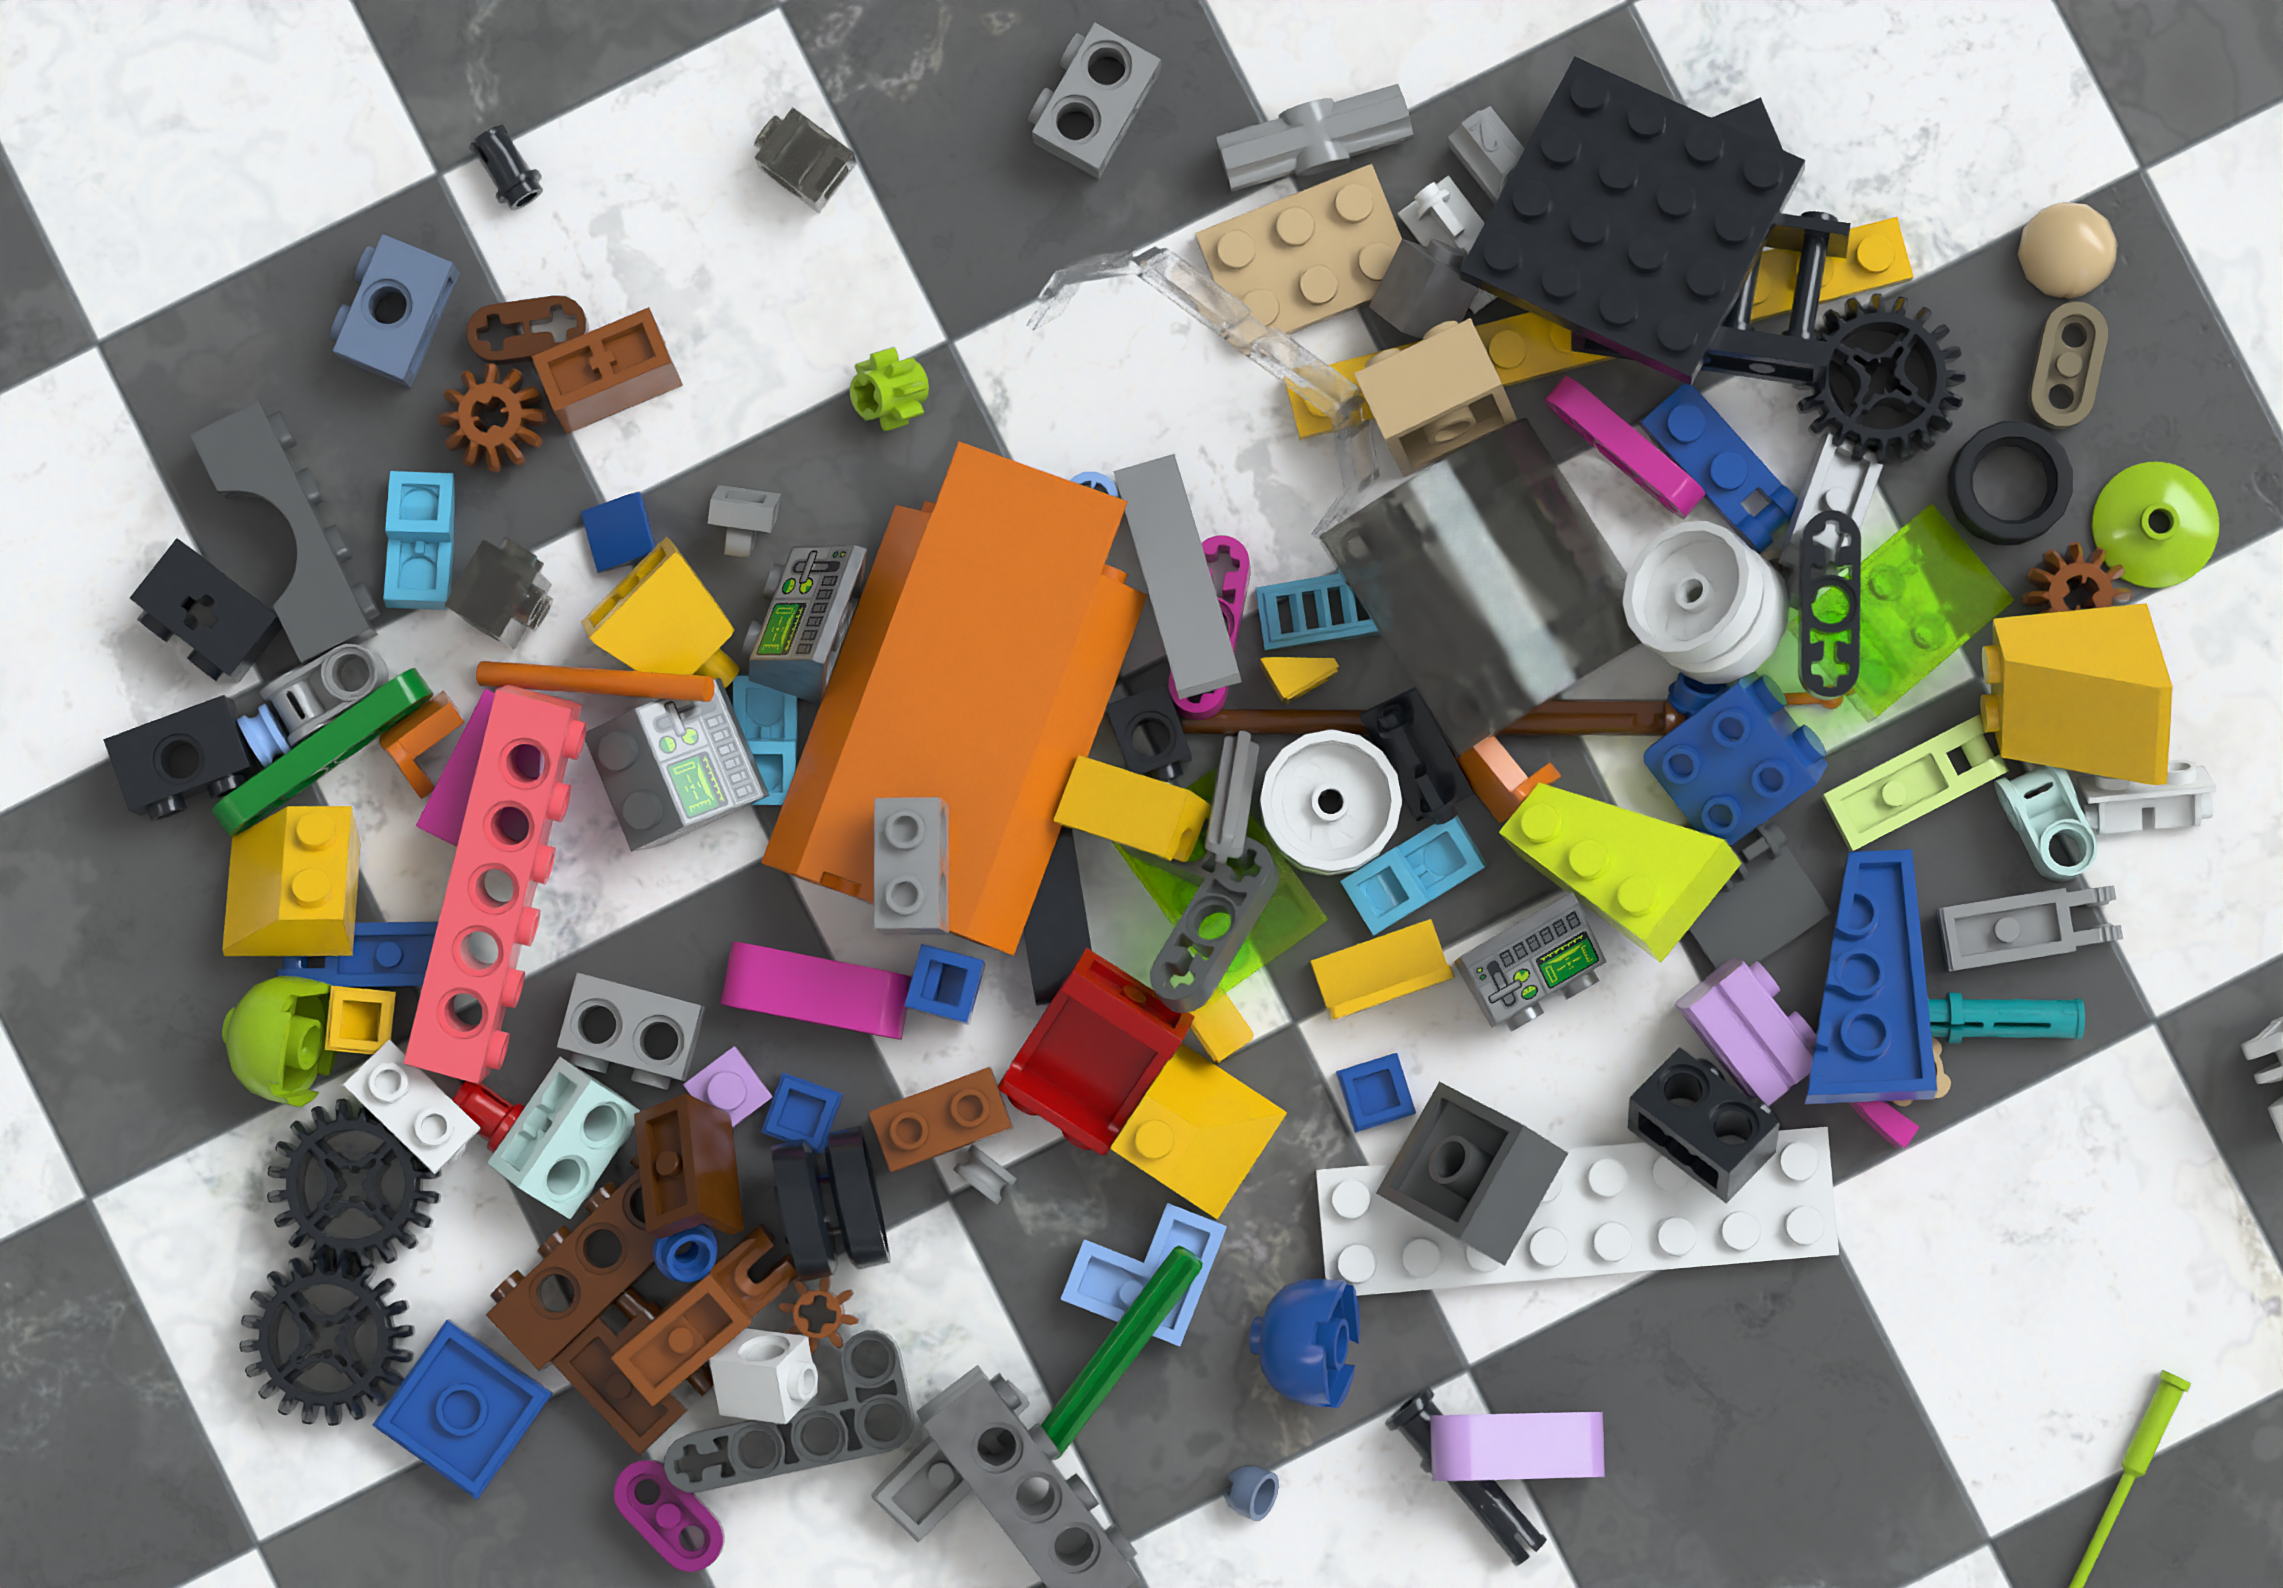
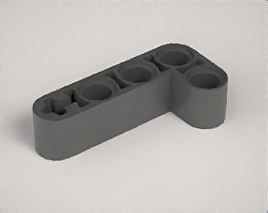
M865 1330L853 1335L845 1343L841 1353V1367L848 1396L847 1400L801 1409L787 1424L749 1420L692 1432L676 1439L668 1448L664 1457V1471L668 1480L677 1489L687 1493L703 1492L886 1453L899 1448L912 1433L914 1428V1412L902 1354L897 1342L888 1333L881 1330ZM863 1341H877L886 1348L889 1354L888 1367L878 1377H867L856 1369L854 1352ZM889 1404L899 1411L902 1417V1428L897 1437L891 1440H880L869 1432L867 1416L873 1406ZM824 1417L836 1425L839 1431V1441L833 1451L817 1453L807 1446L804 1440V1430L807 1423L813 1418ZM751 1431L765 1432L775 1443L776 1454L774 1459L765 1467H756L749 1464L741 1453L742 1441ZM718 1437H729L728 1458L736 1474H725L726 1462L712 1464L703 1469V1480H695L692 1470L681 1471L679 1460L688 1455V1445H696L698 1453L705 1455L719 1452L723 1449Z

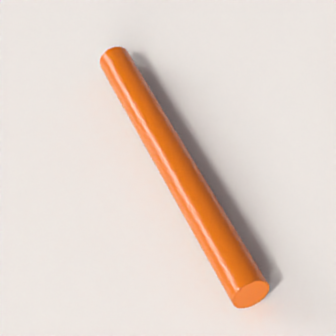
M481 661L476 670L477 683L480 686L503 687L508 684L530 690L710 702L715 691L714 680L710 676Z

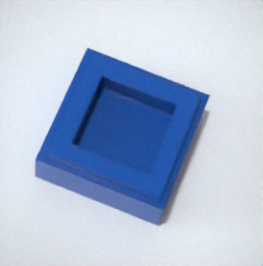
M1398 1053L1336 1071L1354 1133L1416 1114Z
M782 1072L761 1133L786 1142L805 1139L813 1146L814 1152L823 1154L824 1142L832 1129L844 1094Z

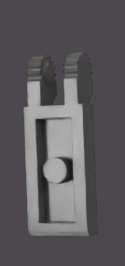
M2114 885L2066 892V888L1936 909L1946 971H1959L2077 951L2076 947L2123 939L2121 925L2114 926L2108 923L2092 926L2089 930L2073 932L2069 908L2083 905L2096 907L2107 905L2110 901L2117 900Z

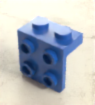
M1754 671L1731 683H1727L1719 696L1650 745L1643 757L1647 768L1697 832L1726 840L1729 846L1735 844L1753 831L1756 826L1767 821L1817 785L1828 766V763L1823 758L1826 756V750L1819 737L1807 725L1803 724L1799 727L1784 708L1787 705V700L1782 690L1766 674L1760 677Z

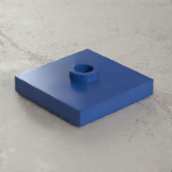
M447 1319L372 1426L477 1500L482 1496L554 1393L452 1320Z

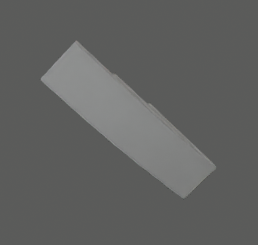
M1175 454L1113 471L1121 499L1128 501L1125 514L1179 699L1242 682Z

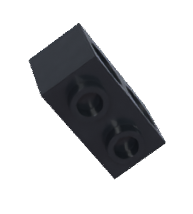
M1679 1047L1629 1097L1627 1129L1727 1204L1776 1153L1779 1121L1776 1120L1772 1110L1762 1100L1752 1095L1746 1097L1728 1084L1721 1071L1710 1061L1703 1058L1696 1060ZM1674 1098H1687L1695 1104L1681 1107L1672 1104L1670 1100ZM1725 1135H1735L1745 1140V1142L1735 1145L1727 1144L1719 1138Z

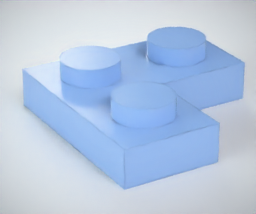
M1167 1203L1144 1263L1084 1239L1061 1300L1119 1322L1173 1248L1178 1245L1190 1250L1202 1261V1269L1152 1335L1181 1346L1227 1226Z

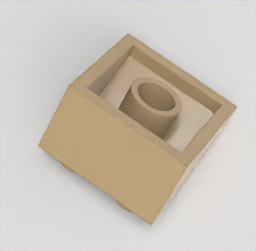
M1471 318L1459 324L1457 321L1441 323L1430 329L1423 336V341L1402 351L1399 349H1388L1380 352L1366 362L1364 369L1354 373L1403 477L1518 423L1504 387Z

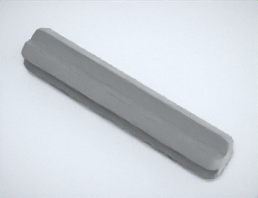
M1239 731L1237 737L1226 736L1222 741L1205 848L1215 853L1214 861L1225 864L1228 857L1239 858L1244 850L1259 755V745L1250 741L1251 733L1246 731Z

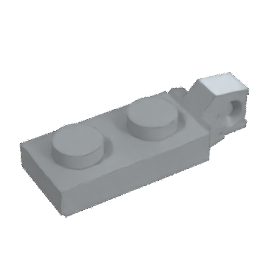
M1827 431L1819 439L1781 546L1783 551L1779 564L1790 568L1785 578L1790 607L1798 611L1799 542L1803 528L1815 515L1824 511L1835 510L1849 515L1856 522L1860 530L1883 464L1877 463L1876 452L1867 448L1860 462L1852 461L1851 455L1853 454L1852 450L1855 443L1845 439L1842 445L1836 447L1832 444V438L1835 433ZM1826 524L1825 530L1821 535L1813 536L1814 545L1822 546L1825 549V568L1818 570L1811 567L1812 579L1824 575H1838L1847 568L1835 570V553L1840 547L1847 546V537L1836 535L1835 525ZM1819 590L1814 593L1811 604L1815 603Z
M1007 1380L1023 1403L1014 1410L1016 1415L1019 1416L1030 1405V1402L1010 1380ZM1001 1427L986 1430L979 1438L978 1450L985 1454L1001 1452L1010 1441V1431ZM929 1435L871 1493V1496L912 1538L919 1542L972 1489Z

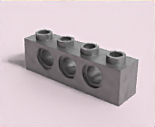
M976 1365L916 1411L923 1427L1048 1588H1127L1139 1579L1129 1562L1131 1558L1138 1554L1132 1544L1115 1523L1104 1529L1091 1510L1099 1505V1502L1077 1473L1066 1480L1052 1460L1061 1454L1039 1423L1029 1430L1022 1423L1014 1410L1023 1403L1000 1373L989 1380L980 1366ZM1001 1427L1010 1431V1441L1001 1452L985 1454L978 1450L979 1438L986 1430ZM1037 1477L1049 1482L1048 1491L1039 1502L1024 1504L1016 1499L1019 1486L1027 1479ZM1080 1528L1087 1532L1086 1541L1078 1551L1064 1554L1055 1550L1056 1539L1064 1530Z

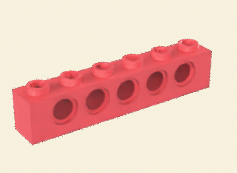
M508 684L496 689L403 1064L477 1084L490 1075L491 1068L500 1070L510 1038L509 1033L501 1031L506 1007L516 1008L525 979V971L516 969L522 945L529 947L532 945L540 920V909L532 907L537 883L547 884L555 860L556 847L547 845L553 821L560 823L563 821L571 796V785L563 783L568 759L577 760L579 758L586 736L587 723L578 721L582 704ZM521 744L533 745L541 751L545 767L539 778L528 777L518 769L515 756ZM505 807H516L527 816L529 831L525 839H512L502 830L500 816ZM489 869L502 870L511 878L514 891L510 901H498L488 894L485 888V876ZM482 931L494 938L498 946V956L494 963H483L473 956L469 947L470 937L473 932ZM457 994H470L480 1002L483 1015L479 1024L470 1025L458 1018L454 1010V1001Z

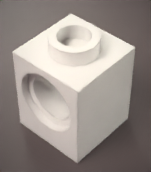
M745 1328L709 1359L719 1415L787 1424L818 1393V1372L816 1366L812 1363L808 1336Z

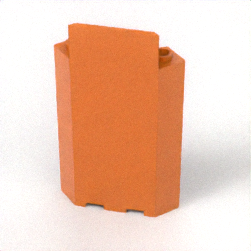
M958 441L936 502L924 501L921 510L895 505L761 863L807 882L844 893L874 905V798L940 797L949 805V933L1014 956L1062 827L1053 821L1078 755L1088 758L1148 596L1125 585L1128 577L1127 573L1105 564L1128 501Z

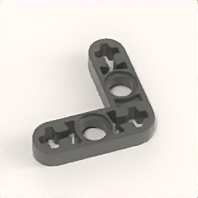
M1206 818L1199 836H1207L1209 820ZM1245 837L1244 850L1239 858L1228 857L1235 866L1249 870L1255 863L1260 871L1256 877L1245 875L1241 881H1239L1230 866L1214 861L1215 853L1209 850L1197 861L1182 862L1173 858L1169 861L1120 844L1122 849L1129 855L1199 886V889L1159 952L1150 970V983L1163 1005L1171 1011L1178 1013L1193 1012L1210 999L1277 888L1279 870L1265 846L1249 837ZM1225 913L1231 917L1229 929L1224 935L1210 940L1199 936L1201 923L1211 914ZM1190 946L1198 952L1194 958L1188 951ZM1190 971L1194 981L1190 985L1180 983L1174 989L1170 979L1174 975L1184 977Z

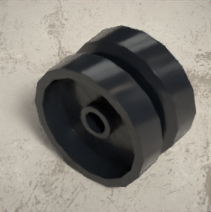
M861 1126L828 1133L824 1142L828 1174L821 1175L813 1146L805 1139L771 1145L777 1186H774L777 1210L786 1244H790L795 1267L801 1282L835 1274L838 1266V1255L834 1234L838 1233L842 1234L850 1263L858 1270L891 1263L878 1189Z

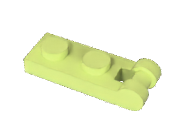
M1980 714L1821 795L1850 852L2009 771L2001 754L1994 756L1983 735L1985 732ZM1961 746L1972 769L1957 775L1946 753Z

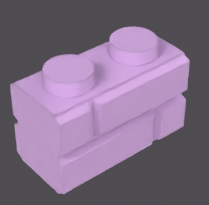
M1733 957L1707 976L1703 982L1697 984L1677 1000L1674 1005L1746 1097L1748 1095L1755 1096L1769 1106L1786 1093L1792 1085L1797 1084L1810 1073L1814 1052L1811 1047L1815 1045L1816 1034L1796 1011L1787 1017L1773 999L1781 990L1759 962L1756 961L1748 967L1744 961Z

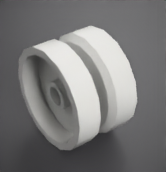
M1709 521L1683 522L1659 533L1638 554L1626 577L1623 607L1628 626L1644 645L1657 655L1664 657L1670 665L1685 676L1704 684L1731 683L1754 672L1774 653L1787 629L1790 600L1784 579L1766 559L1750 549L1729 529Z
M1337 730L1305 734L1283 748L1266 771L1259 801L1263 832L1277 854L1301 871L1323 876L1355 872L1378 857L1397 829L1402 806L1398 775L1383 751L1360 735ZM1327 790H1334L1340 794L1339 803L1342 805V808L1337 813L1327 814L1318 805L1319 796H1325Z

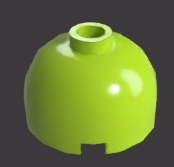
M280 975L254 985L241 998L236 1007L228 1012L222 1028V1038L226 1044L228 1060L238 1081L251 1093L268 1100L300 1108L313 1101L319 1094L318 1091L309 1090V1088L314 1083L317 1074L330 1075L338 1052L324 1050L329 1008L327 993H330L332 985L297 976Z

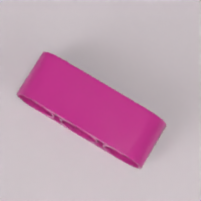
M732 941L720 1005L902 1040L908 1007H905V1002L912 976Z

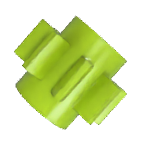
M891 347L871 353L869 360L855 364L854 367L858 374L851 381L850 398L855 410L865 421L880 417L883 431H889L908 425L909 419L923 415L924 410L921 404L927 399L929 383L924 369L913 357L899 361L896 348Z

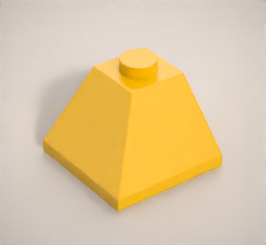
M1181 1043L1171 1060H1168L1110 1149L1215 1219H1218L1287 1112Z

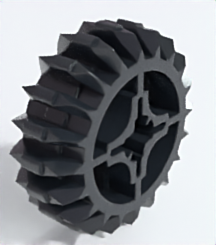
M1875 293L1870 297L1868 314L1864 313L1860 302L1855 297L1850 298L1844 304L1847 321L1838 312L1829 309L1823 314L1822 319L1830 335L1819 328H1814V335L1819 338V341L1831 342L1829 363L1832 360L1841 366L1839 372L1850 380L1853 387V398L1847 410L1843 413L1832 396L1827 372L1825 389L1792 384V387L1795 389L1812 390L1813 394L1803 398L1796 404L1797 412L1806 414L1817 409L1820 417L1815 419L1808 427V432L1815 436L1828 426L1835 432L1832 444L1836 447L1842 445L1845 439L1854 442L1855 446L1850 458L1854 462L1862 460L1867 446L1873 447V451L1876 452L1877 463L1883 464V466L1888 462L1889 446H1893L1901 462L1910 461L1913 457L1911 438L1925 451L1930 450L1936 443L1927 425L1943 433H1946L1952 427L1953 422L1939 408L1958 410L1962 406L1963 398L1956 393L1947 391L1946 387L1962 385L1966 380V373L1960 370H1946L1945 367L1946 364L1954 362L1962 355L1961 350L1958 346H1951L1942 351L1940 350L1937 343L1946 337L1950 329L1946 324H1942L1930 334L1922 326L1931 315V310L1927 307H1922L1913 320L1905 317L1908 308V299L1906 297H1898L1892 306L1891 313H1886L1882 294ZM1869 331L1886 332L1897 336L1891 346L1879 354H1870L1858 347L1852 350L1841 343L1853 335ZM1912 348L1920 355L1926 367L1928 375V395L1926 400L1917 394L1918 388L1907 379L1904 372V363ZM1895 356L1896 359L1888 370L1890 374L1886 380L1887 385L1893 389L1892 392L1888 393L1884 387L1878 394L1874 393L1865 405L1862 404V399L1869 390L1867 386L1871 381V376L1864 371L1865 368L1869 367L1872 373H1874L1879 366L1883 368L1890 358ZM1877 406H1888L1899 413L1904 409L1916 417L1910 423L1893 429H1873L1860 425L1868 412Z
M345 1098L337 1099L335 1105L336 1120L334 1121L331 1120L329 1113L323 1106H316L312 1108L311 1113L317 1129L312 1131L307 1124L296 1120L290 1125L293 1134L302 1141L298 1148L284 1141H279L275 1147L279 1154L291 1158L288 1168L283 1166L268 1167V1176L286 1179V1190L268 1192V1202L282 1203L288 1201L290 1210L279 1214L274 1219L277 1227L282 1228L290 1226L297 1221L300 1228L289 1240L292 1248H300L311 1238L315 1240L310 1251V1261L314 1260L317 1255L328 1254L331 1248L334 1249V1269L338 1266L341 1259L346 1257V1254H351V1252H356L359 1268L371 1267V1263H374L373 1249L377 1248L381 1258L387 1264H391L398 1260L397 1251L392 1240L397 1238L408 1249H414L419 1244L416 1236L407 1228L411 1222L423 1228H430L432 1226L433 1218L428 1214L418 1211L420 1202L428 1204L440 1203V1193L436 1191H423V1179L441 1177V1169L434 1174L428 1167L421 1168L419 1159L380 1121H375V1116L362 1103L359 1106L358 1117H353L352 1106L349 1100ZM359 1130L371 1133L384 1141L375 1151H370L359 1161L349 1160L327 1143L328 1140L339 1134ZM312 1157L319 1162L317 1165L326 1175L328 1183L325 1195L317 1203L318 1207L313 1212H311L305 1194V1176ZM396 1157L400 1160L405 1177L404 1196L397 1213L390 1207L392 1204L385 1198L381 1188L382 1178L392 1166L391 1162ZM339 1169H349L350 1173L359 1174L360 1169H370L362 1183L363 1189L367 1192L366 1197L369 1200H360L359 1196H350L349 1200H339L343 1196L342 1192L347 1187L346 1180L342 1177L343 1173ZM357 1208L369 1218H374L383 1229L364 1238L350 1239L336 1235L325 1227L334 1218H339L349 1209Z
M324 1253L322 1256L317 1255L312 1260L313 1273H309L304 1261L300 1257H296L288 1262L293 1281L289 1282L280 1272L272 1271L267 1275V1280L277 1294L272 1297L266 1292L254 1291L250 1297L255 1305L265 1309L263 1317L243 1315L241 1324L247 1328L259 1329V1339L241 1341L239 1346L241 1352L249 1353L259 1350L262 1361L250 1364L245 1368V1372L248 1377H255L268 1372L271 1380L261 1386L258 1391L262 1399L274 1396L280 1389L286 1393L279 1403L278 1412L280 1414L289 1415L296 1408L299 1401L303 1402L301 1417L304 1424L310 1425L315 1423L319 1415L320 1406H324L328 1425H340L343 1417L342 1404H346L350 1415L355 1420L362 1419L367 1415L362 1396L366 1395L375 1405L383 1406L388 1402V1397L378 1383L383 1380L389 1385L398 1387L405 1378L400 1372L390 1368L392 1360L398 1362H411L413 1360L414 1353L412 1351L395 1348L396 1338L414 1336L415 1326L406 1324L395 1327L393 1316L405 1313L410 1309L407 1300H400L387 1305L383 1298L393 1292L397 1284L392 1278H387L373 1288L370 1282L377 1270V1265L371 1263V1267L365 1266L360 1268L356 1276L351 1275L354 1264L352 1254H346V1257H343L338 1266L335 1267V1271L330 1270V1259L327 1253ZM330 1284L345 1288L359 1298L349 1307H344L335 1315H330L319 1309L316 1304H311L302 1292L314 1286ZM288 1308L293 1314L291 1318L300 1329L301 1338L298 1347L289 1356V1360L283 1363L278 1347V1330L282 1316ZM372 1313L377 1327L378 1345L375 1358L368 1370L362 1363L364 1359L355 1348L354 1338L356 1331L366 1321L365 1318ZM350 1318L339 1329L341 1332L335 1338V1343L340 1348L338 1350L340 1354L332 1355V1350L328 1349L322 1350L321 1353L310 1354L305 1359L316 1348L315 1344L321 1338L316 1330V1322H323V1326L326 1328L333 1327L334 1324L345 1323ZM324 1362L333 1366L340 1374L345 1373L354 1385L340 1392H322L305 1386L297 1378L306 1370H310L318 1363Z

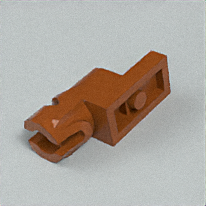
M759 1224L734 1245L732 1249L715 1261L713 1268L705 1277L689 1284L662 1307L661 1313L611 1354L610 1358L652 1407L752 1323V1318L798 1277L794 1260L789 1253L766 1271L759 1282L753 1283L747 1276V1270L774 1246L772 1240L775 1239V1236L763 1224Z

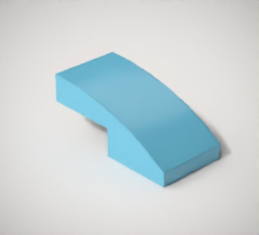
M390 471L385 527L388 548L383 600L386 608L450 610L455 509V477L453 473Z
M737 674L733 680V709L770 795L751 805H783L798 765V697L749 681V674Z
M1456 815L1447 823L1441 825L1434 823L1340 882L1374 936L1483 870L1488 864L1458 815Z

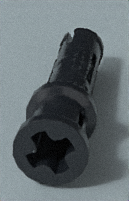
M1428 1386L1401 1405L1385 1421V1425L1390 1431L1399 1430L1422 1458L1420 1467L1426 1473L1430 1472L1432 1475L1430 1416L1443 1414L1432 1401L1435 1393ZM1495 1480L1447 1481L1453 1491L1463 1500L1512 1559L1511 1562L1515 1566L1522 1564L1530 1558V1555L1515 1539V1533H1519L1535 1553L1547 1541V1538L1539 1533Z

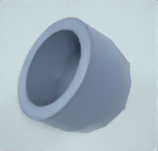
M1240 1466L1229 1473L1227 1478L1233 1482L1231 1489L1226 1488L1223 1490L1224 1498L1227 1505L1237 1514L1254 1521H1260L1268 1515L1276 1501L1279 1489L1278 1477L1275 1473L1258 1466Z

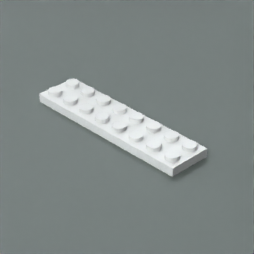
M1828 1127L1778 1131L1776 1153L1727 1204L1646 1142L1563 1149L1568 1152V1155L1505 1266L1376 1194L1393 1163L1316 1170L1325 1278L1348 1281L1347 1284L1355 1287L1356 1296L1839 1255ZM1725 1135L1719 1138L1727 1144L1735 1145L1745 1142V1140L1735 1135Z

